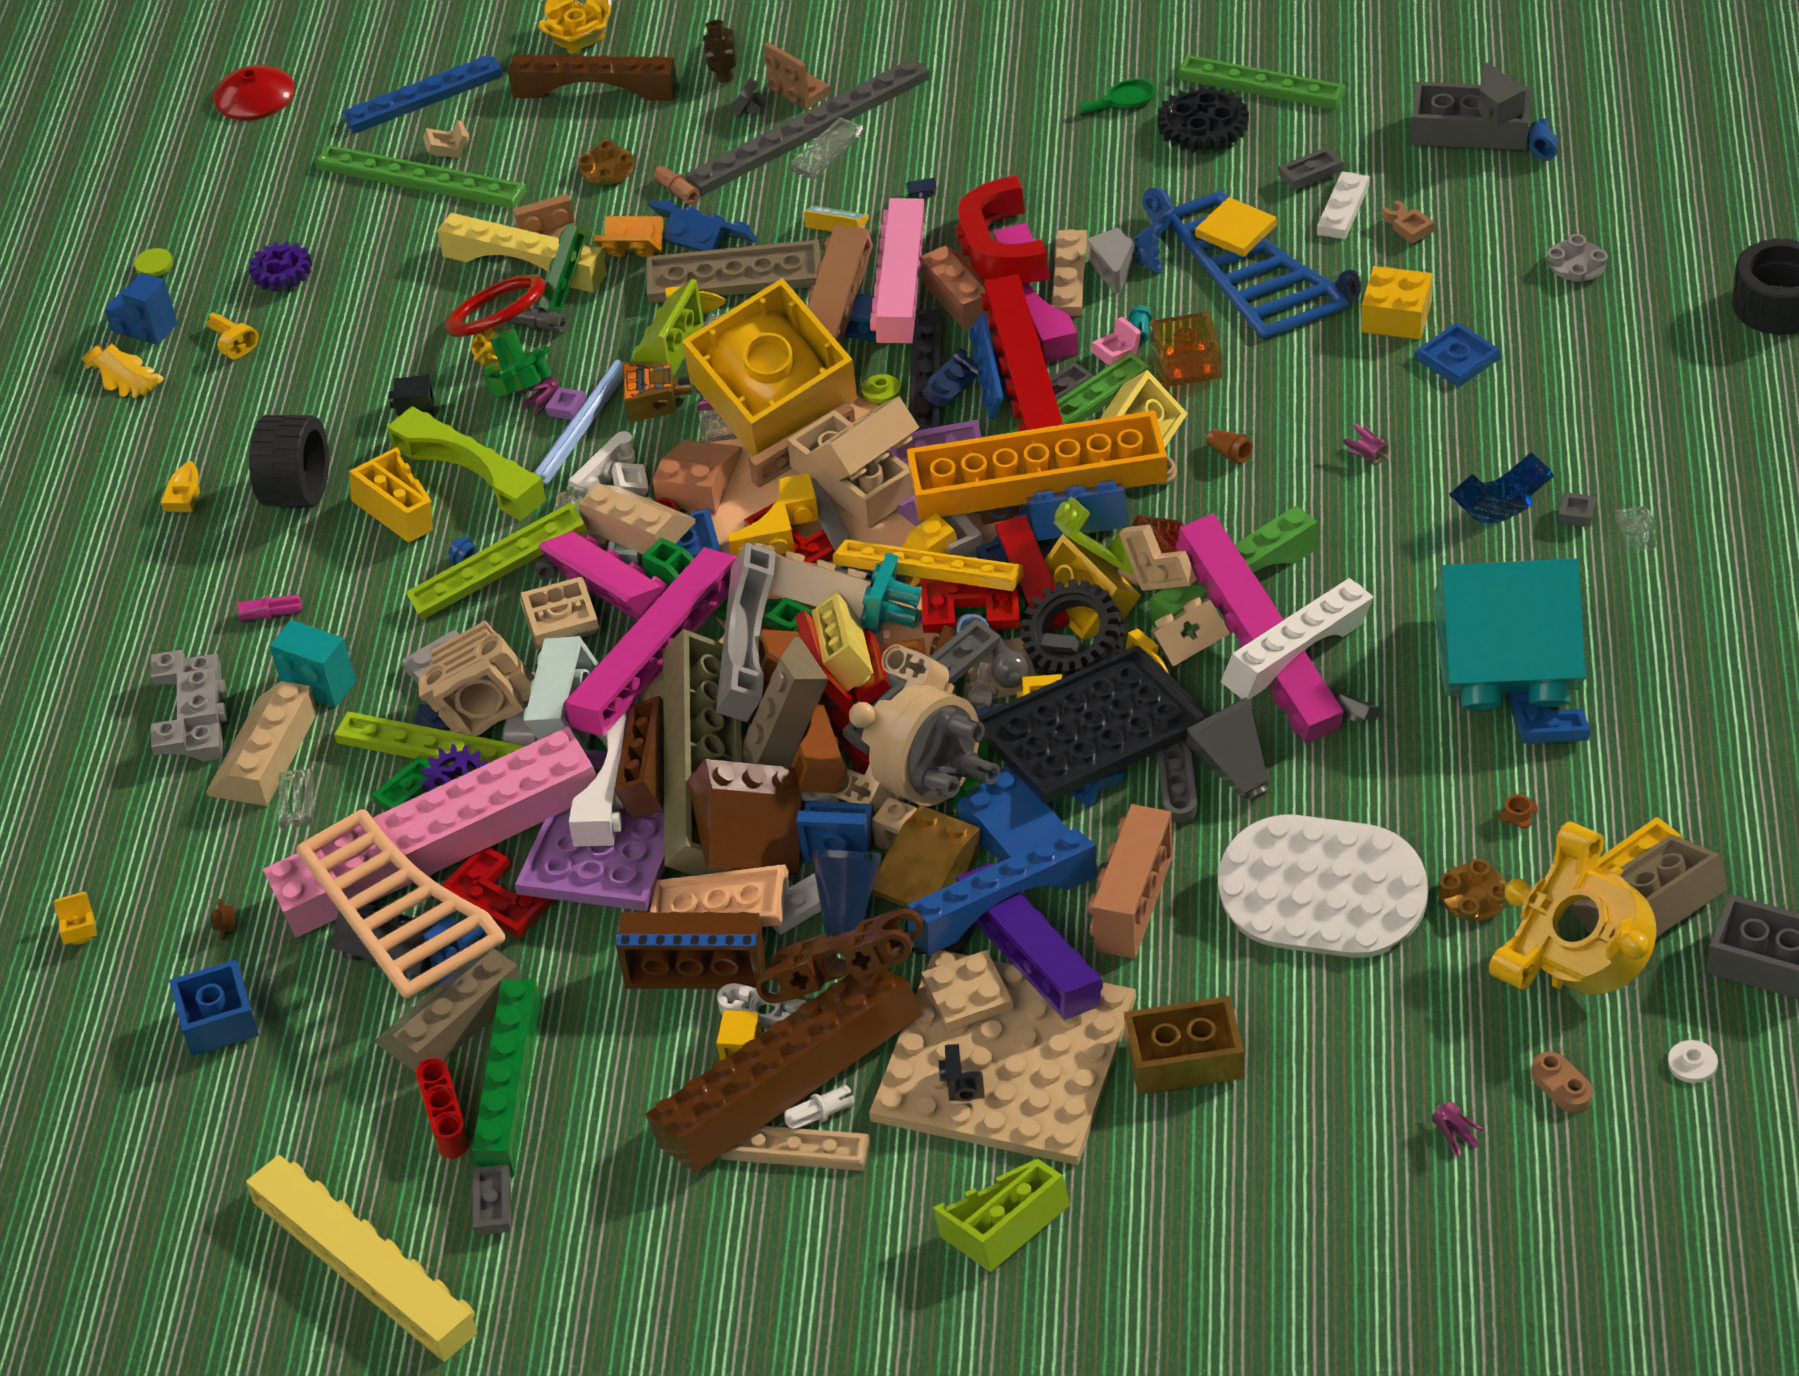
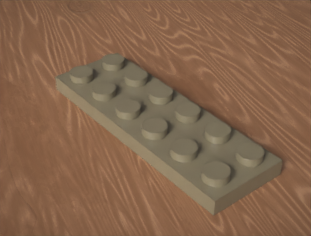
M819 240L647 256L648 303L665 302L666 288L683 286L691 279L697 280L699 291L714 293L721 297L760 292L781 278L792 289L810 288L812 284L815 285L817 265L821 260Z

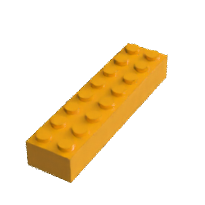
M1155 410L907 449L909 476L918 521L926 520L936 513L940 517L1027 504V497H1032L1035 492L1041 490H1052L1053 493L1065 492L1066 487L1073 485H1083L1085 489L1097 487L1098 482L1107 480L1116 481V484L1121 483L1123 488L1167 482V454Z

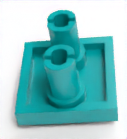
M886 553L882 565L876 564L872 575L873 587H866L862 604L866 605L867 608L865 607L862 612L861 625L864 629L869 626L875 633L876 639L883 623L887 621L914 629L919 614L917 606L921 598L922 588L896 581L899 556ZM895 602H900V603H904V604H907V605H911V606L915 607L916 609L911 608V607H907V606H904V605H901V604H898V603H895Z

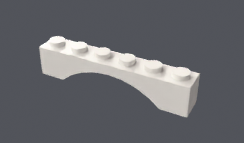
M1348 578L1232 653L1221 683L1241 699L1245 697L1248 700L1266 689L1273 679L1294 658L1313 643L1330 635L1344 637L1361 626L1374 596L1363 589L1361 585Z
M636 699L633 704L640 702L639 699ZM630 707L604 737L596 735L603 742L608 753L597 777L584 791L573 798L569 817L573 846H614L616 832H621L622 818L619 810L625 807L614 792Z

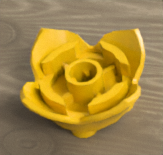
M546 0L544 12L547 21L541 20L538 23V28L550 35L555 44L566 48L569 53H578L584 47L604 40V28L610 16L611 0H586L583 4L578 0Z

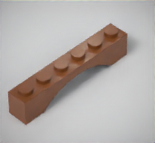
M761 630L758 652L759 664L764 673V679L769 683L781 656L793 638L800 637L799 632ZM823 695L820 697L791 767L795 768L800 792L836 793L841 780L845 779L847 773L846 762L842 760L839 751L838 738L834 736L831 728L830 715L826 713L823 705Z

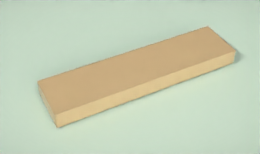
M762 1126L720 1156L721 1160L864 1171L869 1136L862 1133L799 1128L791 1130L787 1127Z

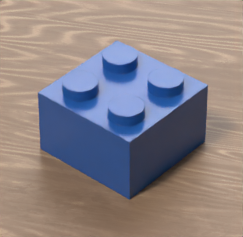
M236 959L169 980L180 1025L191 1057L259 1036L247 990Z

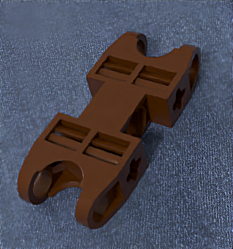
M909 908L900 909L861 921L854 930L830 938L825 933L782 948L770 960V969L762 973L757 980L756 991L765 1002L771 1004L780 1003L820 991L826 982L852 974L853 978L857 979L900 964L911 953L913 941L922 934L924 930L923 918L915 910ZM902 918L911 919L916 924L917 930L910 933L904 932L899 926V920ZM902 947L905 948V951L903 953H896ZM836 953L843 955L844 959L837 957ZM784 958V961L777 965V960ZM770 979L777 981L781 987V992L778 994L768 992L764 988V981Z

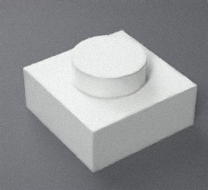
M615 462L611 469L614 486L621 487L640 496H645L649 486L644 465Z

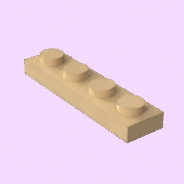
M1058 230L1052 306L1068 313L1069 316H1082L1087 230Z

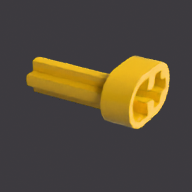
M209 314L210 320L206 321V326L221 334L218 340V350L223 355L236 360L252 351L258 344L259 334L256 329L245 323L235 324L219 314Z

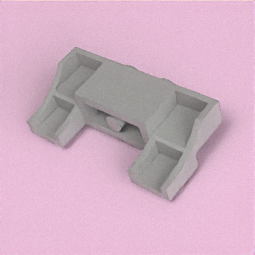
M183 650L152 654L151 679L153 685H177V720L151 724V748L153 754L185 755L203 762L223 759L222 722L227 721V711L222 699L227 698V691L224 679L221 680V664L218 655L211 654L185 658Z

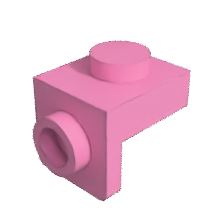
M1120 317L1116 319L1114 333L1093 341L1090 352L1109 366L1130 352L1137 355L1141 331L1126 319Z

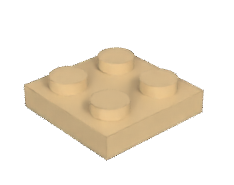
M987 950L921 972L922 981L947 1032L1013 1009V1000Z

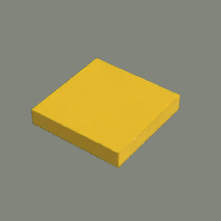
M1228 197L1195 228V237L1244 257L1277 226V217Z

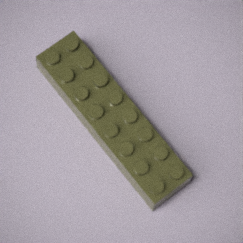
M683 629L663 649L665 866L695 876L733 870L706 868L687 780L705 759L742 762L741 720L716 713L723 643Z

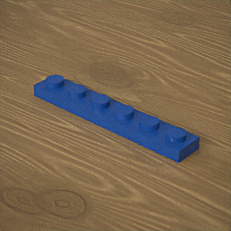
M491 54L482 56L474 61L461 66H455L448 71L429 76L427 79L406 85L401 89L380 95L362 104H356L342 111L343 119L352 132L356 134L503 77L502 68Z

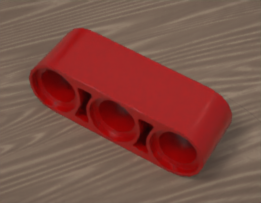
M428 1058L417 1066L416 1077L438 1152L443 1157L449 1159L458 1158L468 1150L469 1139L448 1067L439 1058Z

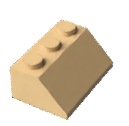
M900 396L873 408L805 456L809 462L835 480L839 481L849 477L852 481L867 471L864 467L866 464L872 461L875 465L890 455L887 451L889 448L895 445L898 449L911 441L912 437L910 434L917 430L919 426Z
M596 484L579 502L581 517L587 531L641 554H644L661 537L676 544L695 523V518L617 486Z

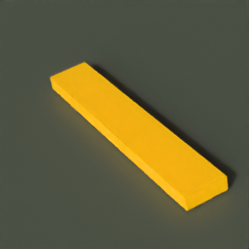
M846 539L833 554V564L874 571L876 564L882 565L886 553L899 556L897 574L1008 591H1013L1024 576L1023 565Z

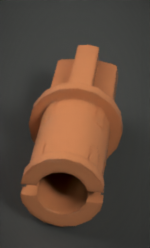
M665 166L655 168L653 178L666 187L670 195H677L688 205H693L698 201L700 197L699 189L686 182L683 175L675 174Z

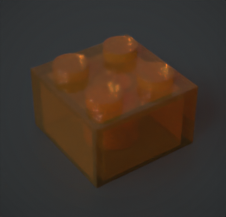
M1210 311L1150 321L1151 349L1163 387L1222 378V350Z

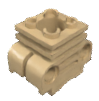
M486 620L431 650V655L433 656L431 662L434 665L426 669L419 678V697L422 701L425 700L435 712L439 710V717L452 732L478 736L497 722L511 718L525 710L524 702L530 699V686L535 677Z

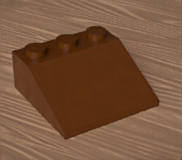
M705 759L687 781L706 868L735 871L785 864L788 875H796L799 872L800 846L796 820L798 811H801V794L795 768Z

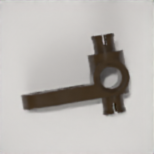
M722 20L708 21L705 24L707 34L703 37L708 69L716 73L717 82L731 81L733 79L732 68L736 66L733 30L723 28Z

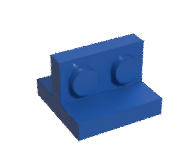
M806 801L804 811H798L796 820L803 863L813 864L812 850H820L821 857H824L825 850L869 853L871 851L870 834L874 815L873 804Z

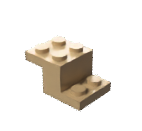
M583 576L521 593L520 603L535 650L542 648L545 638L584 637L597 633L596 629L599 628Z

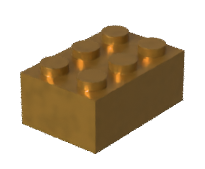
M1230 996L1124 1012L1125 1039L1138 1095L1244 1079V1050Z

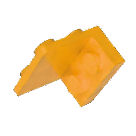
M605 216L604 235H593V242L612 257H624L625 252H636V255L640 257L653 256L654 252H662L664 218L661 216Z

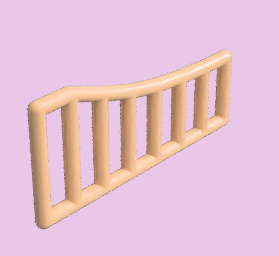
M364 809L356 811L305 840L296 848L297 854L404 998H410L505 941L504 932L487 911L439 885L419 870L392 843ZM359 825L366 831V834L320 860L314 853L315 850ZM374 844L382 851L380 854L336 879H333L328 872L330 869ZM391 862L399 869V871L349 900L343 893L344 889ZM409 880L419 886V888L364 920L357 912V910ZM431 896L443 902L379 940L372 932V930ZM455 911L468 916V918L394 961L387 953L388 950ZM480 926L487 933L486 937L411 981H408L402 973Z

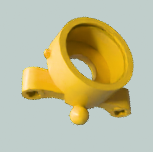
M1566 822L1558 832L1553 864L1545 879L1541 878L1532 889L1530 884L1523 879L1515 878L1507 883L1504 889L1505 898L1511 905L1523 906L1520 916L1522 922L1515 935L1492 956L1489 964L1491 976L1524 990L1532 984L1540 968H1542L1552 976L1553 987L1560 990L1564 985L1579 993L1596 995L1609 993L1625 986L1642 971L1650 959L1655 946V916L1645 897L1620 877L1624 870L1617 866L1609 870L1594 867L1604 848V837L1602 834L1574 822ZM1576 900H1593L1599 911V920L1594 931L1581 941H1564L1558 932V922L1564 912Z

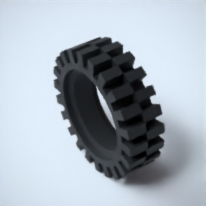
M1075 579L1068 580V587H1065L1061 581L1055 583L1057 591L1053 593L1047 587L1043 590L1046 598L1041 600L1036 596L1032 600L1036 606L1035 610L1027 607L1025 614L1029 620L1022 619L1021 622L1024 632H1020V635L1025 643L1023 644L1024 650L1044 675L1062 674V678L1116 655L1117 653L1114 649L1122 650L1124 643L1120 637H1125L1126 632L1122 624H1125L1124 618L1113 599L1099 585L1094 583L1091 586L1087 580H1081L1079 585ZM1072 607H1087L1097 612L1100 619L1098 635L1094 642L1081 653L1062 656L1053 653L1041 645L1043 634L1047 633L1052 620L1064 610Z

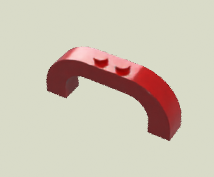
M1017 175L987 182L976 187L961 199L958 205L960 225L955 226L957 241L960 243L962 256L968 255L972 269L985 279L989 280L1019 274L1022 283L1050 279L1047 253L1042 240L1020 244H1004L992 239L987 228L988 225L998 219L1025 213L1022 187Z

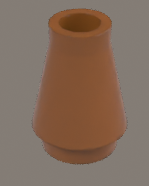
M1212 429L1206 438L1208 446L1214 448L1232 463L1247 461L1253 451V443L1245 434Z

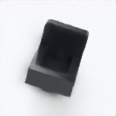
M959 1044L945 1045V1060H939L940 1082L947 1081L949 1101L968 1102L985 1098L983 1073L981 1071L962 1073Z

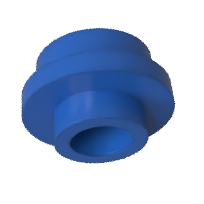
M467 536L462 539H456L448 550L450 563L456 565L476 554L477 547L473 544V540Z

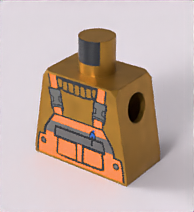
M623 362L624 403L628 423L671 414L676 411L675 396L692 394V385L689 377L673 378L672 367L668 362Z

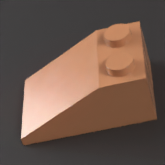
M683 440L665 455L659 463L652 479L656 500L659 498H670L681 510L700 511L709 508L710 513L716 514L742 453V447Z

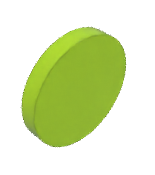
M161 248L146 250L139 254L134 261L138 274L143 273L154 277L165 274L173 265L170 252Z
M874 375L863 381L861 384V394L870 403L884 404L900 396L901 384L897 378L891 375Z

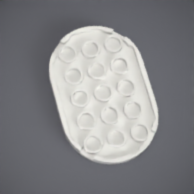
M1301 815L1272 816L1257 821L1245 828L1227 847L1218 873V887L1223 908L1243 934L1267 946L1342 957L1366 958L1390 951L1391 947L1406 937L1409 938L1416 930L1425 913L1428 899L1427 876L1423 863L1415 850L1397 834L1375 825Z

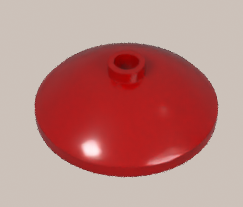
M251 65L239 68L226 75L216 86L213 100L216 109L225 117L242 121L258 120L269 117L285 108L292 100L295 88L291 76L285 71L270 65Z

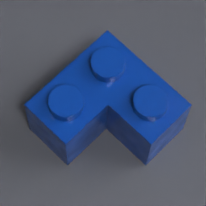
M140 273L127 288H123L104 309L111 331L159 345L178 324L165 280Z

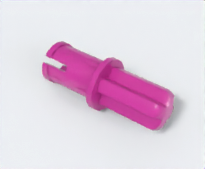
M268 595L265 596V599L238 602V615L241 622L259 618L273 620V616L300 613L302 611V602L298 595L271 598Z

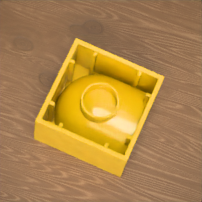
M783 278L682 340L689 380L752 456L776 444L846 402L850 404L858 399L853 359Z

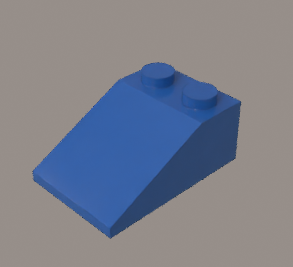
M1007 766L1000 770L999 776L993 775V777L998 779L994 784L988 785L984 782L957 802L958 819L979 827V845L1000 861H1004L1069 831L1047 804H1044L1021 778Z

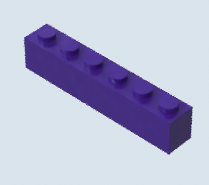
M991 863L956 876V882L989 868L993 864ZM1015 893L998 902L974 922L1063 1020L1101 1006L1103 981L1100 974L1088 966L1081 954L1071 948L1064 940L1063 935L1059 931L1054 930L1046 921L1045 916L1041 912H1037L1023 893Z

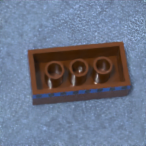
M621 912L616 948L625 989H721L723 986L732 983L756 988L757 980L765 972L767 955L759 913Z

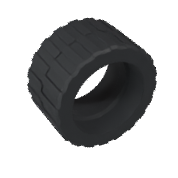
M1787 238L1759 241L1742 251L1739 259H1737L1732 305L1734 313L1749 327L1774 335H1789L1799 332L1798 241ZM1770 285H1782V286H1788V287H1790V288H1780V287H1774V286H1770Z
M264 415L254 427L249 449L250 482L256 499L263 506L315 507L323 497L329 474V447L324 426L315 416Z

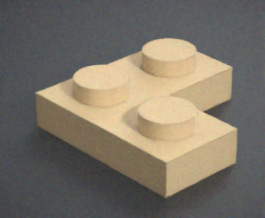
M1150 524L1126 527L1119 532L1142 591L1190 586L1197 580L1186 551L1161 554Z

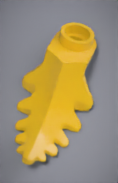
M97 344L81 358L85 363L84 367L86 369L91 366L94 370L99 368L105 389L111 391L119 387V395L121 397L127 396L131 391L133 398H137L139 394L145 396L164 380L160 374L152 373L154 369L142 367L143 361L141 358L121 352L113 344L104 349L100 344Z

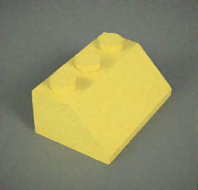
M1146 370L1123 384L1100 419L1155 410L1164 447H1166L1188 413L1154 376Z

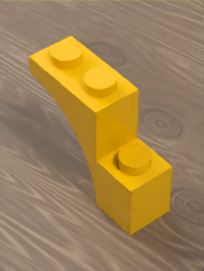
M810 473L779 478V494L773 507L755 523L743 529L727 533L730 553L732 555L738 556L746 542L753 545L759 542L773 546L774 551L779 555L786 554L787 551L795 552L791 526L819 520L816 496Z

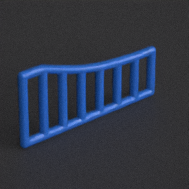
M1218 191L1173 207L1175 210L1169 226L1261 339L1270 338L1346 310L1349 307V300L1332 281L1287 255L1266 237L1244 257L1228 251L1211 258L1206 253V250L1217 246L1205 240L1197 241L1192 235L1195 233V228L1207 217L1185 225L1179 218L1216 204L1221 205L1228 198L1224 192ZM1263 251L1271 256L1269 259L1225 275L1219 269L1221 266ZM1281 266H1285L1292 271L1241 291H1237L1232 285ZM1303 280H1307L1315 285L1253 309L1246 302ZM1328 294L1333 302L1268 326L1260 319Z

